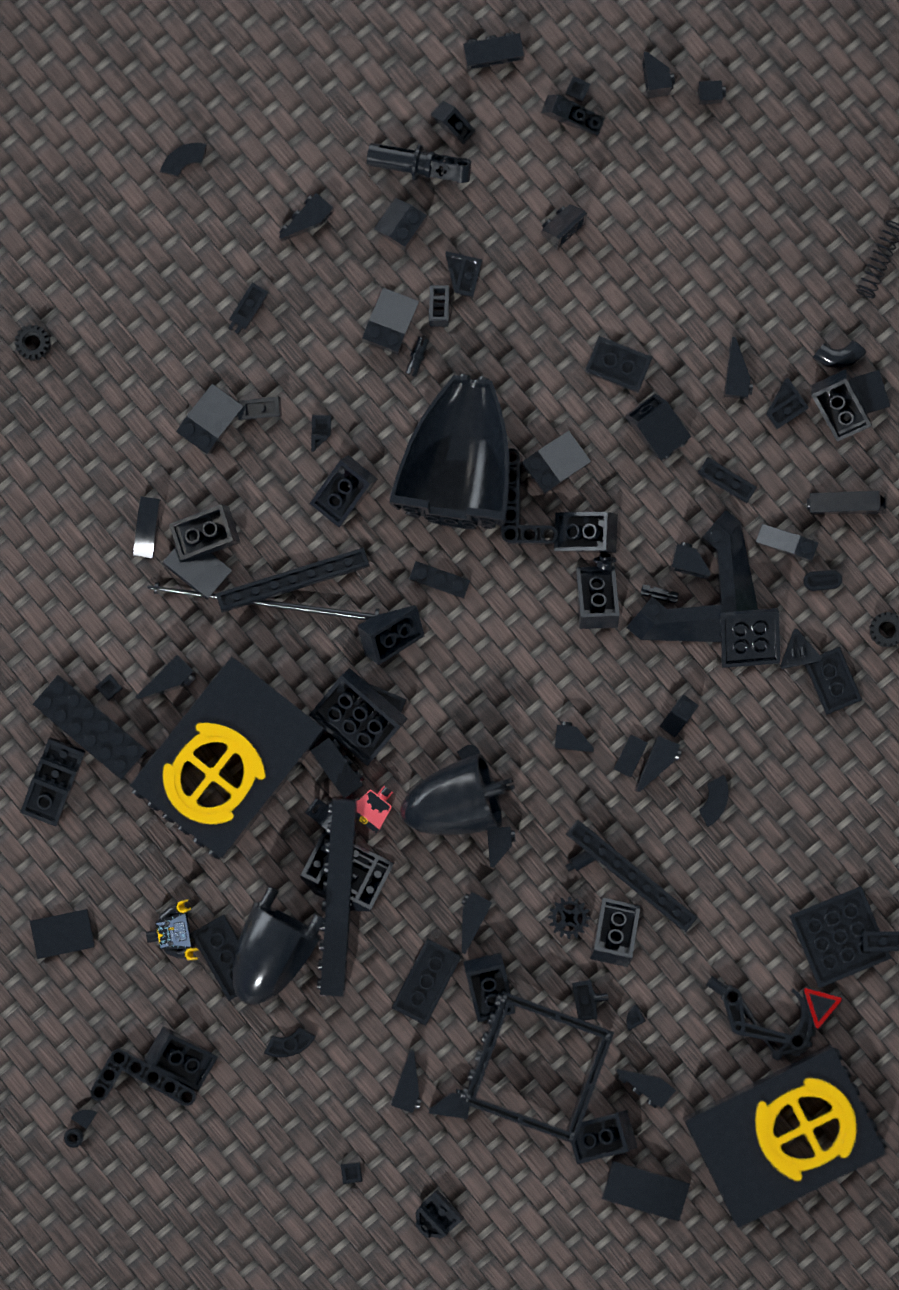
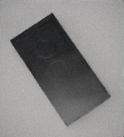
M225 914L190 934L226 998L230 1001L237 997L233 986V962L239 939Z
M427 938L391 1008L426 1026L462 956Z

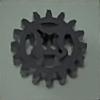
M571 896L568 897V901L561 898L560 904L554 902L555 909L550 908L553 915L548 916V918L553 919V922L549 926H555L556 928L553 932L560 931L561 938L564 934H567L568 939H570L571 934H574L577 938V932L580 931L584 934L585 932L582 928L589 927L585 923L586 920L591 919V917L586 916L589 909L584 910L585 903L583 902L579 905L578 898L574 902ZM570 904L576 907L572 910H566L563 906ZM559 911L561 921L557 924L556 914ZM562 911L568 914L573 913L574 916L572 918L576 925L570 921L565 922L566 917ZM580 912L582 913L581 924L577 921V915ZM573 926L575 930L566 931L563 928Z

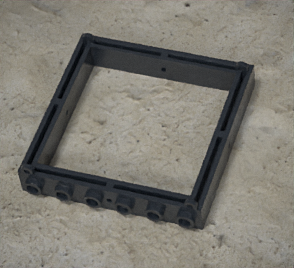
M502 991L496 997L494 1005L497 1007L495 1012H491L488 1024L490 1026L488 1032L484 1031L482 1035L481 1050L478 1049L475 1054L474 1061L477 1062L474 1069L471 1068L467 1077L470 1080L468 1087H464L460 1096V1098H463L462 1103L574 1144L615 1032ZM510 1004L600 1037L566 1130L476 1097Z

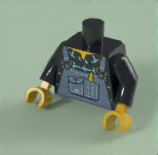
M186 899L168 907L161 913L158 918L159 921L155 922L157 930L147 931L146 938L148 943L159 941L160 949H164V952L178 959L198 960V957L195 958L193 956V952L198 951V948H193L187 911H190L191 908H185L184 904L188 901Z

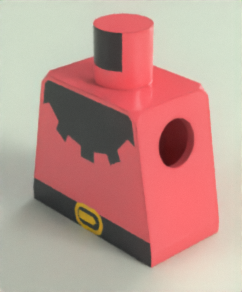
M383 786L378 794L370 789L357 802L356 818L376 834L379 832L392 808L386 801L393 792L386 786Z

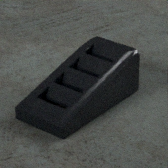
M430 285L429 326L431 327L449 326V285ZM434 293H445V296H434ZM434 301H445V303H434ZM434 309H445V311H434Z

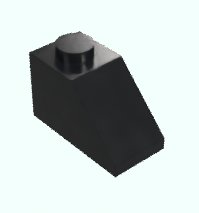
M442 101L430 114L444 130L463 145L476 131L456 107L445 101Z
M684 694L681 695L659 727L675 738L699 705Z
M561 721V725H556L554 748L593 753L594 748L577 727L572 726V722Z
M500 827L487 831L490 868L496 866L512 847V842H515V830H511V827Z
M456 1089V1092L452 1091L429 1108V1114L468 1119L470 1106L463 1104V1098H460L463 1089Z

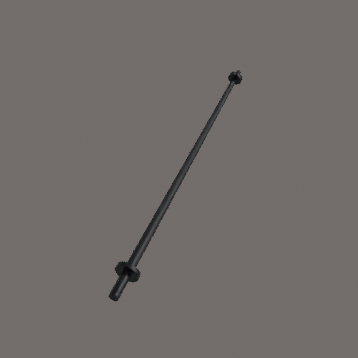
M155 582V586H147L148 589L154 590V594H158L159 591L203 597L196 591L159 587L157 582ZM212 594L210 598L217 599L216 594ZM269 600L252 603L255 605L359 620H367L372 616L379 615L380 612L378 608H376L375 614Z

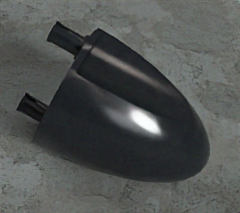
M477 754L452 763L417 784L407 794L401 805V818L410 828L433 835H463L500 828L502 826V812L498 796L506 791L515 790V784L506 786V784L514 782L512 777L495 782L484 757L481 754Z
M271 886L267 887L261 901L254 902L242 929L235 952L233 986L239 1000L247 1005H258L270 1000L292 981L310 957L317 943L320 942L321 935L319 931L326 921L322 916L314 914L310 925L307 926L296 918L271 907L277 894H279V891Z

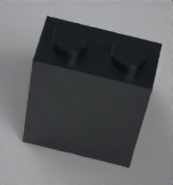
M655 393L625 416L626 420L651 452L660 460L669 458L675 449L687 444L688 439L692 437L669 403Z

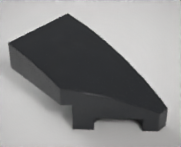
M312 414L311 452H314L331 435V415Z

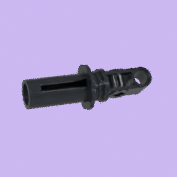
M370 143L367 152V166L411 173L413 181L418 180L419 175L429 179L434 177L458 183L470 181L471 160L435 154L433 151L429 153L424 152L423 145L421 144L415 150Z

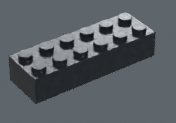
M60 675L53 679L32 704L120 780L124 781L148 752L144 746Z

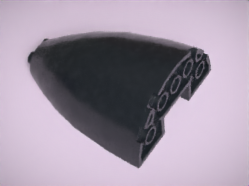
M467 374L453 375L425 411L409 439L396 474L389 503L397 510L402 508L406 511V515L414 518L422 516L428 522L438 525L476 530L477 526H481L483 529H494L496 524L502 526L505 522L509 488V449L501 406L493 382L489 378L478 377V380L470 379L471 376Z

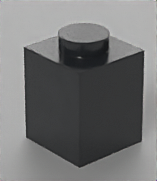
M722 80L698 82V105L722 104L723 98H726V86H722Z

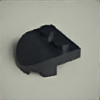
M438 1190L433 1192L415 1213V1225L418 1231L427 1238H444L464 1219Z

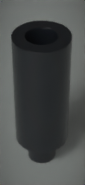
M583 851L571 858V862L565 865L568 872L574 869L578 871L593 863L596 859L588 852Z

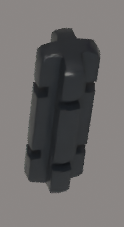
M645 584L642 585L640 592L642 596L648 597L649 595L658 600H669L671 603H677L679 597L678 592H668V590L658 587L650 588L649 585Z

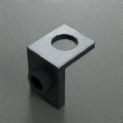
M316 798L305 813L327 830V824L331 822L328 806ZM319 805L317 811L312 813L314 807Z

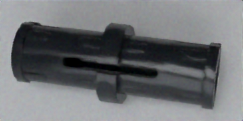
M417 337L414 351L410 353L411 359L405 371L407 375H410L412 368H414L412 376L417 377L421 362L425 359L424 353L429 343L428 339H425L421 346L423 338Z

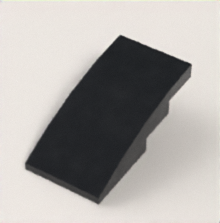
M49 737L20 813L56 827L86 751Z
M612 1161L601 1199L660 1217L680 1221L690 1183Z

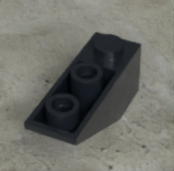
M559 94L547 95L541 111L542 114L558 122L599 136L605 117Z
M317 193L314 196L310 195L305 200V206L302 210L298 209L293 214L291 223L289 225L285 224L279 231L280 241L283 242L322 226L334 212V207Z
M619 1068L615 1069L618 1073L616 1077L624 1084L628 1081L633 1085L631 1089L639 1096L644 1094L649 1098L646 1102L655 1109L657 1106L662 1109L676 1092L661 1077Z

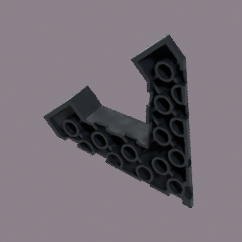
M727 510L723 512L701 538L704 543L716 552L720 605L667 609L655 598L651 597L626 627L640 640L721 642V612L758 610L741 522Z

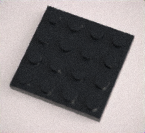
M862 886L789 915L818 988L892 959L889 951H863V932L880 930Z

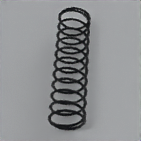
M890 220L885 221L884 224L886 226L894 228L899 231L898 227H895L889 224L888 222L894 223L899 226L898 223ZM883 229L881 230L883 233L892 235L898 241H890L884 237L879 236V239L891 243L895 248H887L878 243H876V246L888 250L892 255H885L876 250H872L874 253L884 256L886 259L889 260V262H883L876 258L870 257L871 260L879 262L886 267V269H881L871 264H867L868 267L877 269L883 274V276L874 275L868 271H864V273L874 276L880 281L872 282L866 278H861V280L873 284L877 289H869L863 285L858 284L859 287L866 289L871 293L862 289H856V292L862 296L871 299H874L876 297L873 291L879 290L876 284L882 283L879 277H884L885 274L883 273V271L888 269L885 264L890 263V259L888 257L893 256V252L891 250L896 249L894 243L899 242V239L897 237L899 235L892 234L889 231ZM859 291L865 292L871 296H867Z

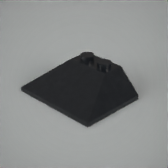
M324 829L300 875V878L311 891L326 899V893L323 892L324 881H327L328 873H324L325 861H329V854L326 853V842H330V834H327L326 829ZM355 844L353 872L359 877L355 882L352 881L350 911H371L394 863Z

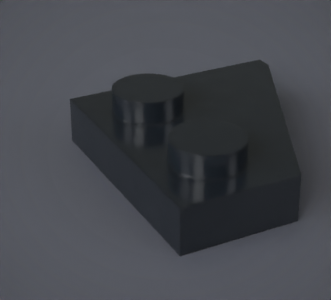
M446 251L445 256L454 294L473 298L482 259Z
M786 378L766 413V416L776 430L809 409L789 378Z

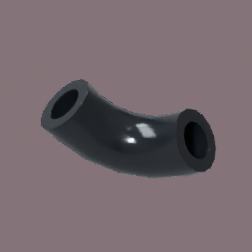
M851 340L842 349H833L824 343L812 358L827 367L844 368L854 365L867 351L854 340Z

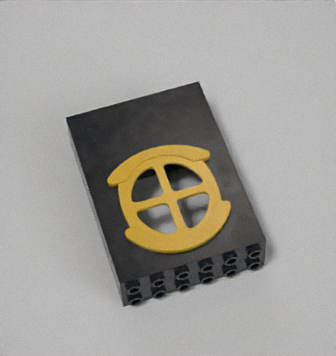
M231 656L129 786L133 788L131 792L138 798L147 799V805L153 810H161L163 818L170 823L176 822L179 825L177 828L182 833L188 836L191 834L196 844L203 848L205 846L209 848L208 853L218 860L220 858L226 859L326 730ZM210 742L225 743L228 749L213 768L207 767L193 755L194 750ZM234 753H238L241 756L244 764L243 781L237 789L219 776L220 770ZM186 761H190L206 775L205 779L191 796H186L181 787V771ZM213 781L231 794L229 801L217 807L205 808L197 804V799Z
M828 1045L683 1117L707 1169L738 1228L886 1155L884 1149L887 1148V1145L883 1138L877 1135L878 1127L874 1120L868 1117L869 1109L865 1102L860 1101L858 1096L861 1093L856 1084L851 1083L849 1078L852 1075L848 1067L842 1065L840 1060L843 1057L838 1048L836 1049V1047ZM805 1096L822 1098L832 1105V1111L809 1122L806 1120L798 1104V1099ZM786 1104H790L800 1122V1126L776 1138L773 1134L775 1118ZM833 1118H838L840 1122L838 1137L830 1149L822 1151L813 1134V1129ZM801 1134H805L815 1152V1156L810 1159L792 1158L784 1154L780 1146Z

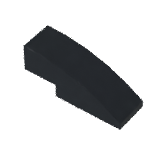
M140 497L134 556L153 558L159 523L160 499Z

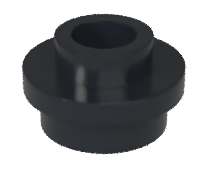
M71 1128L64 1134V1142L68 1147L76 1148L83 1142V1133L77 1128ZM72 1134H75L77 1136L76 1141H72L70 1139V1136Z

